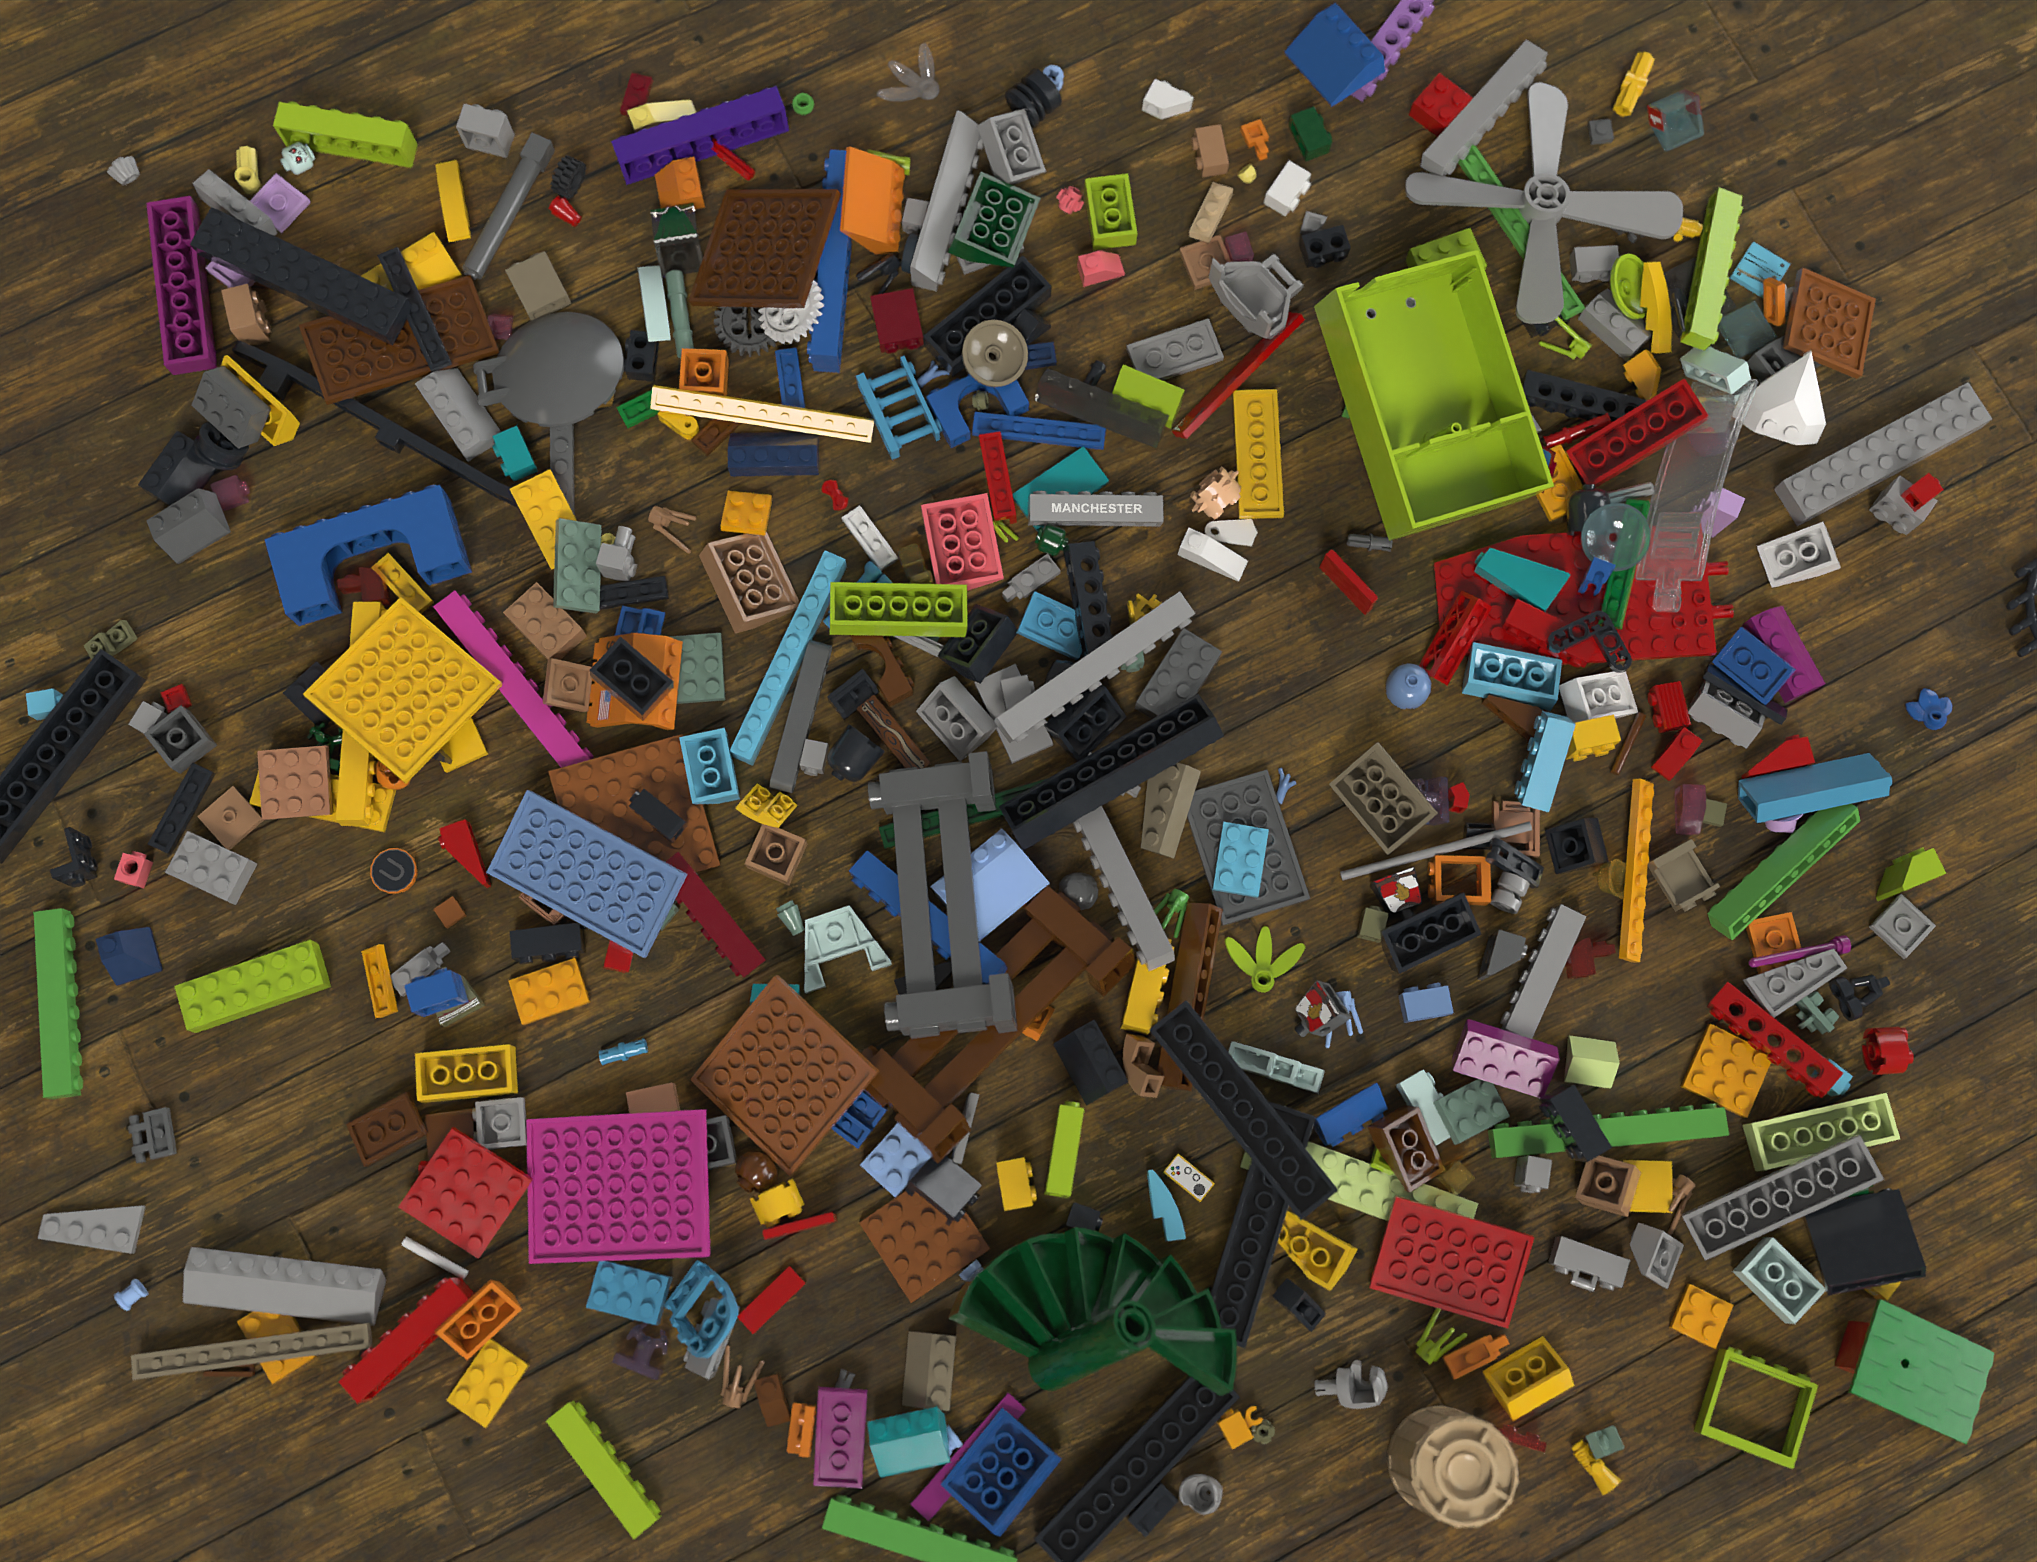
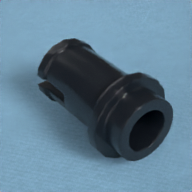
M1097 360L1090 364L1091 369L1082 382L1087 387L1092 380L1088 388L1090 390H1095L1102 374L1106 373V365Z

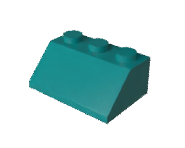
M938 1407L868 1422L870 1448L880 1477L951 1463L945 1414Z

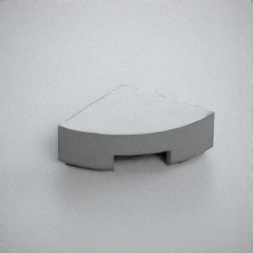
M1306 211L1300 234L1319 231L1324 226L1327 217Z

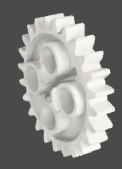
M813 280L805 308L759 309L758 312L762 316L758 319L762 322L760 327L765 330L764 333L782 344L785 341L791 344L793 339L798 342L800 335L806 338V331H813L811 325L819 323L816 320V316L822 315L818 310L824 307V304L820 302L824 296L820 294L822 289L817 286L818 283Z

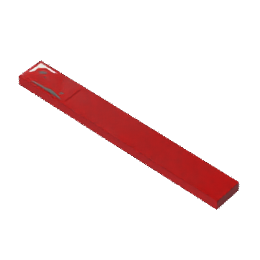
M1289 312L1285 328L1272 339L1263 338L1171 430L1176 437L1187 439L1304 322L1305 319L1302 314Z

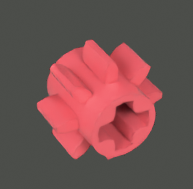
M1069 186L1068 189H1061L1056 197L1060 200L1059 208L1069 214H1072L1073 211H1080L1085 203L1081 200L1082 192L1072 186Z

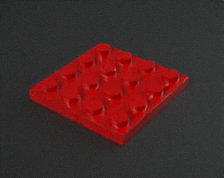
M453 1127L398 1207L479 1259L533 1178Z

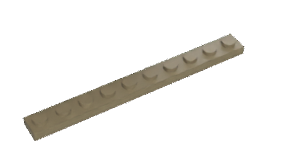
M370 1323L131 1355L132 1378L136 1380L370 1348L372 1346Z

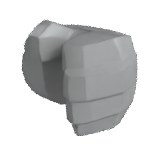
M1354 1360L1350 1369H1337L1335 1380H1315V1390H1317L1316 1396L1337 1394L1342 1406L1362 1409L1380 1405L1386 1395L1388 1384L1384 1371L1375 1366L1371 1367L1370 1381H1364L1361 1375V1361Z

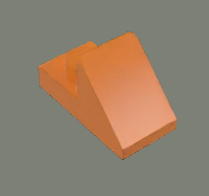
M1048 1006L1022 1033L1036 1041L1039 1040L1055 1009Z

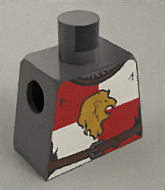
M1316 981L1296 1006V1012L1301 1021L1294 1029L1301 1037H1305L1309 1032L1318 1036H1326L1350 1020L1352 1016L1330 984Z

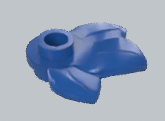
M1926 688L1921 690L1919 702H1908L1905 704L1909 715L1915 720L1923 721L1924 725L1931 730L1944 727L1947 722V716L1952 711V703L1948 697L1939 699L1934 691Z

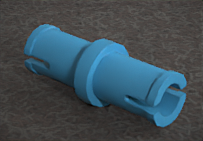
M645 1038L627 1044L624 1042L618 1043L616 1047L600 1050L598 1052L599 1059L602 1065L621 1059L626 1061L629 1057L648 1053V1046Z

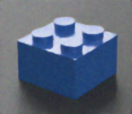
M447 968L436 970L433 972V976L427 978L424 976L412 978L410 980L411 983L404 985L411 1011L422 1017L469 1002L461 975L447 970Z

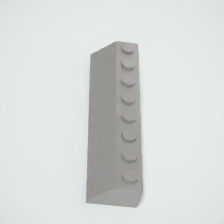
M960 111L956 112L910 266L912 285L936 292L939 284L942 285L944 282V265H948L951 254L948 251L956 234L954 232L955 228L959 226L962 219L961 208L966 207L968 194H966L967 187H972L974 179L972 170L973 168L977 169L979 163L978 150H982L984 146L977 127L978 124Z
M191 1247L184 1269L183 1302L347 1323H370V1325L374 1326L386 1278L380 1269Z

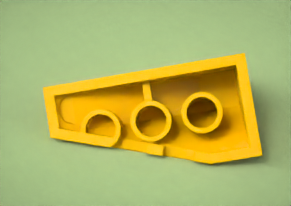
M1287 1210L1277 1243L1280 1244L1309 1279L1331 1291L1348 1269L1357 1248L1304 1219L1300 1220L1297 1215Z

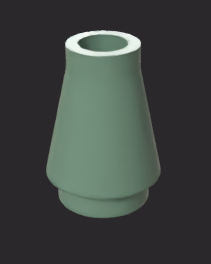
M793 900L776 908L779 913L777 916L793 936L805 930L798 905H795Z

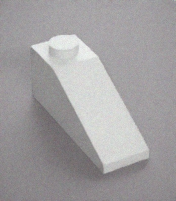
M1188 528L1178 552L1179 556L1238 582L1248 562L1213 538L1191 528Z

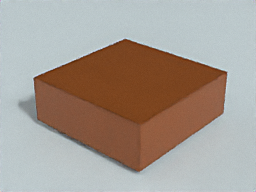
M454 896L433 909L447 929L467 916Z

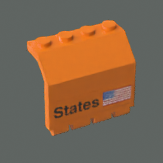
M641 633L599 638V643L594 645V660L598 661L622 637L673 681L674 688L642 721L592 678V682H595V684H591L589 703L592 706H589L587 711L586 723H590V726L596 728L632 723L674 730L683 642L668 636Z

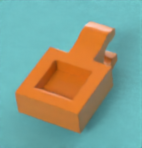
M1261 119L1242 125L1240 131L1248 148L1255 147L1259 161L1267 159L1266 153L1269 150L1265 142L1268 141L1269 136Z

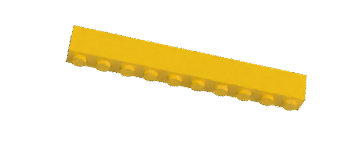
M353 602L350 647L387 611L381 602ZM344 730L342 733L335 820L341 826H369L370 819L373 818L374 814L371 797L375 796L373 775L376 774L377 763L374 761V756Z

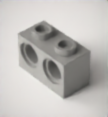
M1533 1156L1518 1157L1514 1186L1521 1187L1520 1191L1527 1193H1540L1541 1189H1548L1552 1160Z

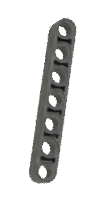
M812 640L808 642L772 772L770 788L789 793L794 791L800 770L805 739L809 737L829 664L832 645Z

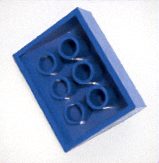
M1336 3L1317 14L1285 50V55L1331 107L1386 72L1383 54Z
M1001 1408L941 1483V1486L993 1534L1001 1537L1062 1458L1004 1408Z

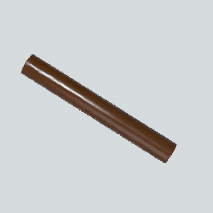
M1637 713L1610 771L1612 774H1620L1646 718L1645 714Z

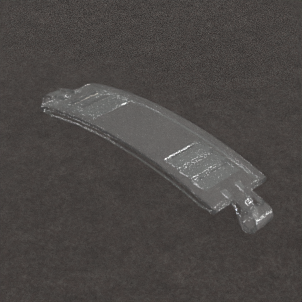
M1757 379L1749 380L1733 394L1702 382H1693L1691 385V389L1709 417L1706 422L1666 446L1655 482L1654 494L1650 501L1635 577L1637 580L1656 581L1653 606L1656 612H1678L1681 607L1680 594H1682L1680 582L1702 581L1722 487L1740 429L1756 391Z

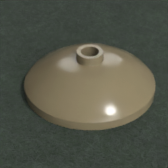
M988 320L976 325L967 334L962 347V359L966 370L977 382L989 387H1002L1014 382L1023 373L1028 360V349L1022 334L1014 326L1000 320ZM989 353L995 355V360L989 358Z

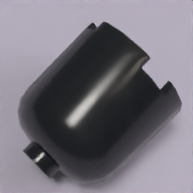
M1583 484L1581 489L1575 490L1569 495L1567 501V535L1573 536L1574 531L1581 532V536L1604 534V530H1607V533H1612L1611 503L1609 494L1605 490L1595 488V484Z
M848 724L830 749L827 761L833 769L831 774L837 779L843 781L845 778L851 782H857L865 777L885 751Z

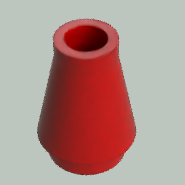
M557 196L551 202L549 210L557 218L571 224L573 227H576L582 220V217L565 197Z

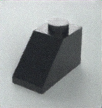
M1288 1278L1272 1295L1286 1311L1310 1332L1314 1330L1326 1315L1304 1290Z

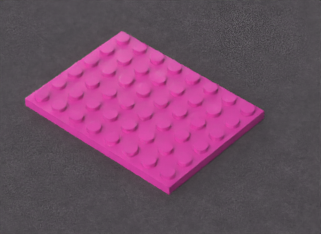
M706 1110L527 1119V1175L533 1178L528 1186L529 1264L710 1256Z

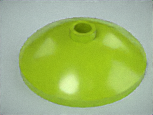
M1624 254L1615 260L1611 268L1610 290L1619 310L1627 317L1637 320L1647 316V308L1640 307L1644 263L1633 254Z

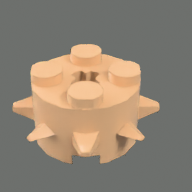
M1222 466L1219 469V473L1214 470L1199 483L1201 489L1197 493L1195 491L1191 493L1190 497L1196 502L1192 512L1197 510L1199 513L1203 510L1209 517L1212 516L1213 519H1216L1224 512V507L1228 504L1233 505L1241 497L1239 494L1241 486L1235 480L1239 471L1233 473L1231 470L1227 472Z

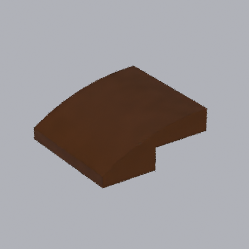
M473 1108L426 1115L429 1161L453 1127L474 1140L475 1122L472 1116Z

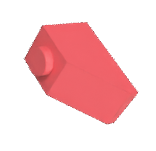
M1096 251L1078 256L1077 268L1083 287L1125 276L1119 254Z

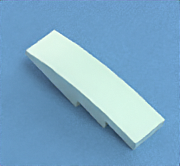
M660 266L638 267L648 342L671 340Z
M1231 1042L1228 1053L1242 1070L1317 1094L1319 1093L1325 1073L1324 1070L1301 1064L1298 1061L1278 1056L1275 1053Z

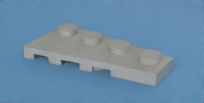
M1831 949L1744 979L1743 981L1764 1011L1774 1018L1847 969V966L1837 952Z
M146 1206L44 1214L38 1239L135 1254Z

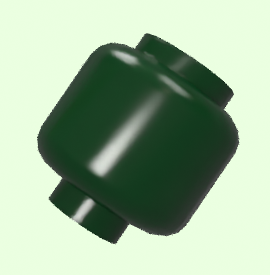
M1046 524L1044 527L1039 528L1035 544H1037L1039 551L1057 556L1060 550L1063 551L1067 546L1069 539L1065 538L1066 531L1064 529Z

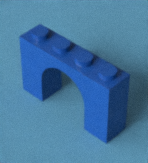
M968 374L967 377L961 380L955 379L951 381L948 386L942 389L936 388L926 396L927 405L934 418L938 419L942 433L950 448L970 440V430L958 407L961 400L973 391H987L993 394L999 400L1006 415L1019 416L1029 411V401L1017 379L1006 386L989 387L977 382Z

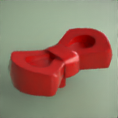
M825 481L821 491L832 498L833 510L840 511L845 509L848 505V498L843 496V492L838 489L837 481Z

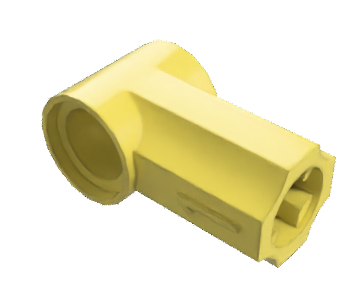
M248 146L240 147L239 150H236L237 170L235 172V179L245 193L254 194L261 188V182L258 178L257 151L255 148Z

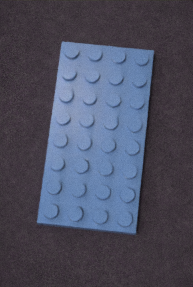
M531 790L526 791L486 872L643 958L647 957L687 876V873Z

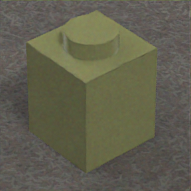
M1377 906L1365 908L1362 911L1357 938L1377 943L1381 942L1380 931L1385 929L1389 913L1383 912V908Z

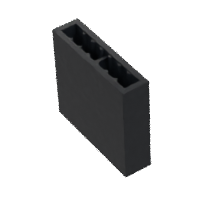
M1886 1188L1874 1194L1840 1199L1803 1216L1827 1296L1926 1277L1927 1267L1899 1189L1892 1190Z

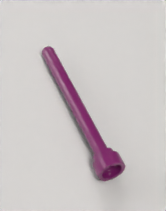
M1846 935L1836 936L1830 943L1751 958L1749 965L1751 967H1758L1817 955L1834 949L1838 955L1846 954L1851 950V942Z

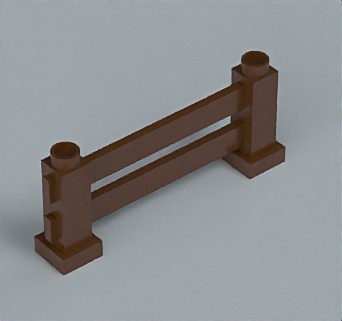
M1047 886L1026 902L1022 907L1026 910L1030 921L996 954L1006 964L1007 971L1005 973H1008L1012 981L1051 941H1054L1062 949L1014 998L1017 1031L998 1033L995 1025L987 1026V1030H982L924 1088L913 1078L958 1034L957 1029L940 1031L939 1036L911 1038L892 1057L883 1049L879 1051L874 1046L866 1048L861 1053L879 1070V1073L864 1090L882 1108L888 1104L897 1113L894 1119L914 1139H918L924 1151L936 1163H939L971 1131L965 1116L951 1103L1084 970H1086L1090 986L1104 997L1136 965L1130 946L1119 937L1114 941V938L1094 920L1091 923L1080 914V907L1061 891L1057 894Z

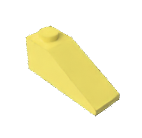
M691 100L648 103L628 110L635 133L641 129L658 126L662 122L676 120L683 115L696 113Z

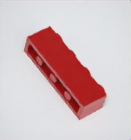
M1519 599L1516 600L1502 627L1506 630L1507 634L1513 637L1520 636L1526 639L1529 645L1533 647L1540 646L1546 649L1547 653L1557 658L1560 656L1568 660L1567 662L1577 668H1580V666L1585 668L1597 646L1594 637L1563 652L1553 653L1547 647V639L1552 632L1568 625V623ZM1576 627L1572 628V634L1575 637L1580 638L1584 636L1583 630ZM1565 631L1566 635L1564 638L1557 639L1554 637L1553 645L1558 644L1561 647V643L1568 639L1567 632Z

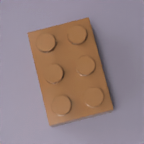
M536 582L503 613L547 660L551 658L561 660L587 635L563 609L553 607L554 599Z

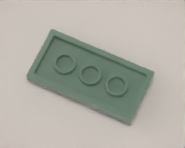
M561 518L556 520L554 608L598 613L600 611V570L596 565V561L601 548V525Z

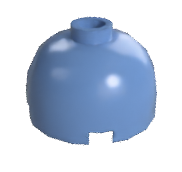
M1408 663L1398 666L1390 673L1386 680L1387 698L1400 709L1418 708L1425 703L1430 695V676L1422 667L1416 664Z

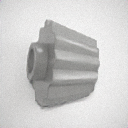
M132 156L116 159L112 163L113 166L109 167L107 171L110 176L122 185L131 183L140 175L135 159Z

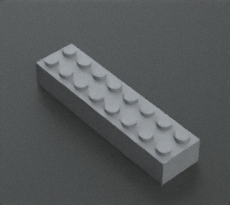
M1854 1135L1683 1213L1682 1217L1704 1260H1707L1884 1180L1861 1136Z

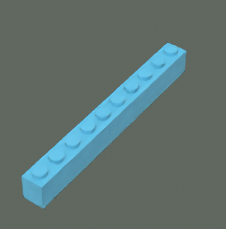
M824 551L730 749L732 757L752 766L754 765L804 659L808 642L813 640L830 604V582H840L847 568L844 558Z

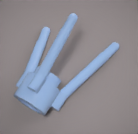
M1336 992L1348 1012L1351 1011L1358 1032L1362 1034L1363 1030L1355 1008L1354 999L1351 998V992ZM1350 1019L1346 1022V1026L1348 1030V1035L1352 1036L1353 1032ZM1332 1032L1326 1035V1048L1330 1047Z

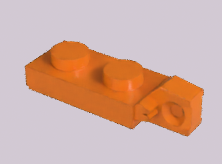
M1503 1334L1494 1339L1491 1335H1487L1442 1358L1452 1378L1455 1380L1497 1359V1356L1501 1355L1498 1349L1508 1345L1509 1342Z

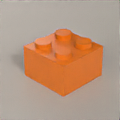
M682 348L679 389L727 396L729 359L726 350Z

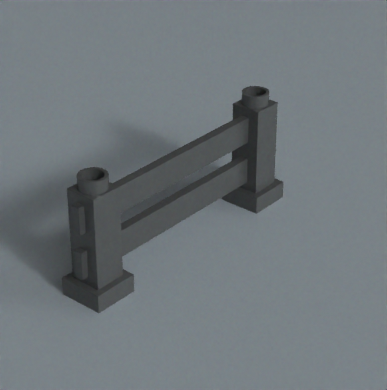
M987 751L969 753V763H962L960 761L936 764L935 767L917 769V767L889 770L890 773L879 774L880 781L868 782V795L871 809L884 808L886 814H893L907 994L896 995L897 1002L885 1003L887 1030H900L904 1036L910 1035L912 1039L939 1036L940 1031L956 1029L958 1033L987 1030V1026L995 1025L998 1033L1017 1031L1013 984L1008 973L989 975L990 984L983 985L967 805L975 804L978 812L996 810L993 771ZM936 808L939 810L954 984L953 989L937 991L921 810Z

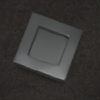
M1610 119L1589 121L1587 127L1591 145L1612 143L1614 136Z

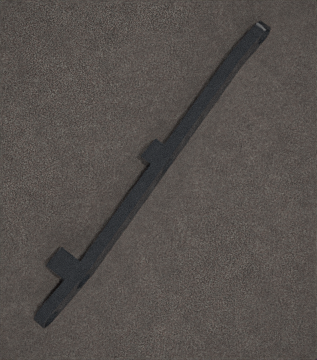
M238 340L234 345L232 352L237 356L265 369L258 383L272 396L284 400L292 384L295 382L324 399L318 379L245 342ZM349 398L332 403L377 429L378 432L375 439L381 446L398 454L406 446L495 498L519 508L510 491V487L497 482L356 400Z

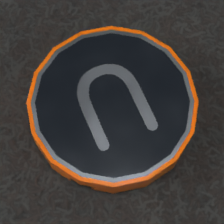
M389 848L380 852L374 858L370 868L371 879L378 889L388 894L405 892L415 883L418 876L416 861L407 851L399 848Z

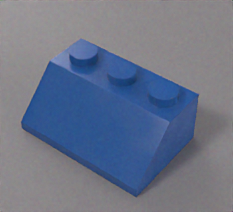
M1375 1083L1315 1118L1313 1128L1324 1146L1331 1144L1334 1147L1344 1141L1343 1135L1348 1132L1354 1135L1364 1129L1363 1123L1369 1120L1374 1123L1384 1117L1382 1112L1388 1108L1380 1087Z

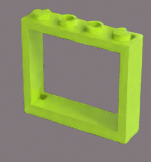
M1728 1347V1350L1719 1349L1694 1432L1793 1469L1818 1385L1810 1382L1811 1378L1806 1375L1797 1373L1794 1376L1789 1374L1788 1368L1774 1364L1773 1367L1765 1365L1766 1360L1753 1355H1751V1358L1742 1356L1743 1351L1732 1347ZM1729 1360L1801 1388L1781 1454L1709 1426Z

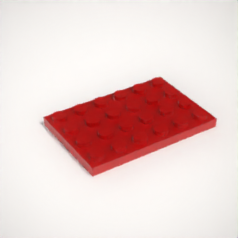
M1395 1195L1369 1288L1508 1328L1535 1237Z

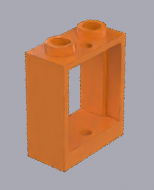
M1435 855L1431 862H1428L1427 866L1428 875H1431V884L1428 885V898L1432 899V904L1441 903L1455 896L1442 895L1441 864H1476L1477 896H1466L1469 905H1488L1491 903L1490 864L1485 861L1486 856Z

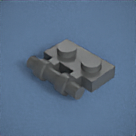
M165 1107L144 1112L143 1123H140L139 1115L129 1117L130 1126H128V1132L132 1134L134 1146L131 1147L132 1155H135L137 1164L146 1162L145 1153L148 1151L150 1159L153 1160L177 1154L170 1108ZM146 1130L148 1143L143 1144L141 1132Z

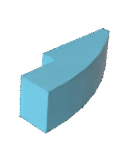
M1148 1170L1147 1179L1152 1217H1162L1165 1241L1186 1239L1183 1222L1172 1195L1153 1170Z

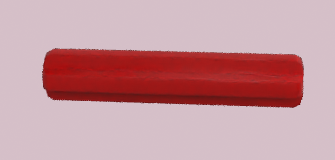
M710 135L714 144L711 149L717 153L716 156L743 178L750 181L755 176V170L726 146L719 145L716 138Z

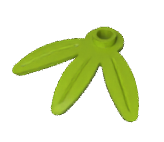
M1263 926L1257 939L1255 964L1247 951L1233 938L1226 937L1224 940L1230 957L1241 970L1252 977L1251 984L1253 988L1262 993L1270 991L1274 986V978L1281 976L1291 969L1305 950V945L1299 943L1281 954L1270 965L1272 939L1269 928ZM1263 979L1267 984L1262 985L1258 981Z

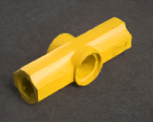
M1647 52L1637 53L1630 71L1627 72L1622 82L1621 92L1614 104L1613 110L1616 111V114L1623 117L1631 115L1638 97L1641 96L1648 81L1647 76L1655 60L1651 54Z

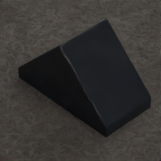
M1023 309L1012 324L1022 334L1027 345L1051 329V325L1041 316L1027 309Z

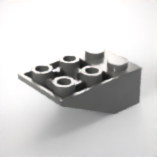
M1785 335L1757 351L1747 362L1749 368L1760 382H1763L1791 362L1793 364L1803 357L1783 348ZM1813 361L1815 369L1822 365Z

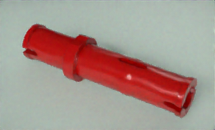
M1605 413L1602 416L1575 426L1563 427L1562 431L1543 438L1548 449L1564 443L1571 444L1572 440L1601 430L1611 424L1608 413Z

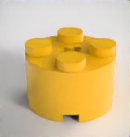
M793 1178L788 1180L789 1185L781 1182L760 1193L757 1200L755 1196L749 1198L761 1225L765 1224L766 1228H769L779 1223L780 1217L786 1214L790 1218L802 1212L804 1202Z

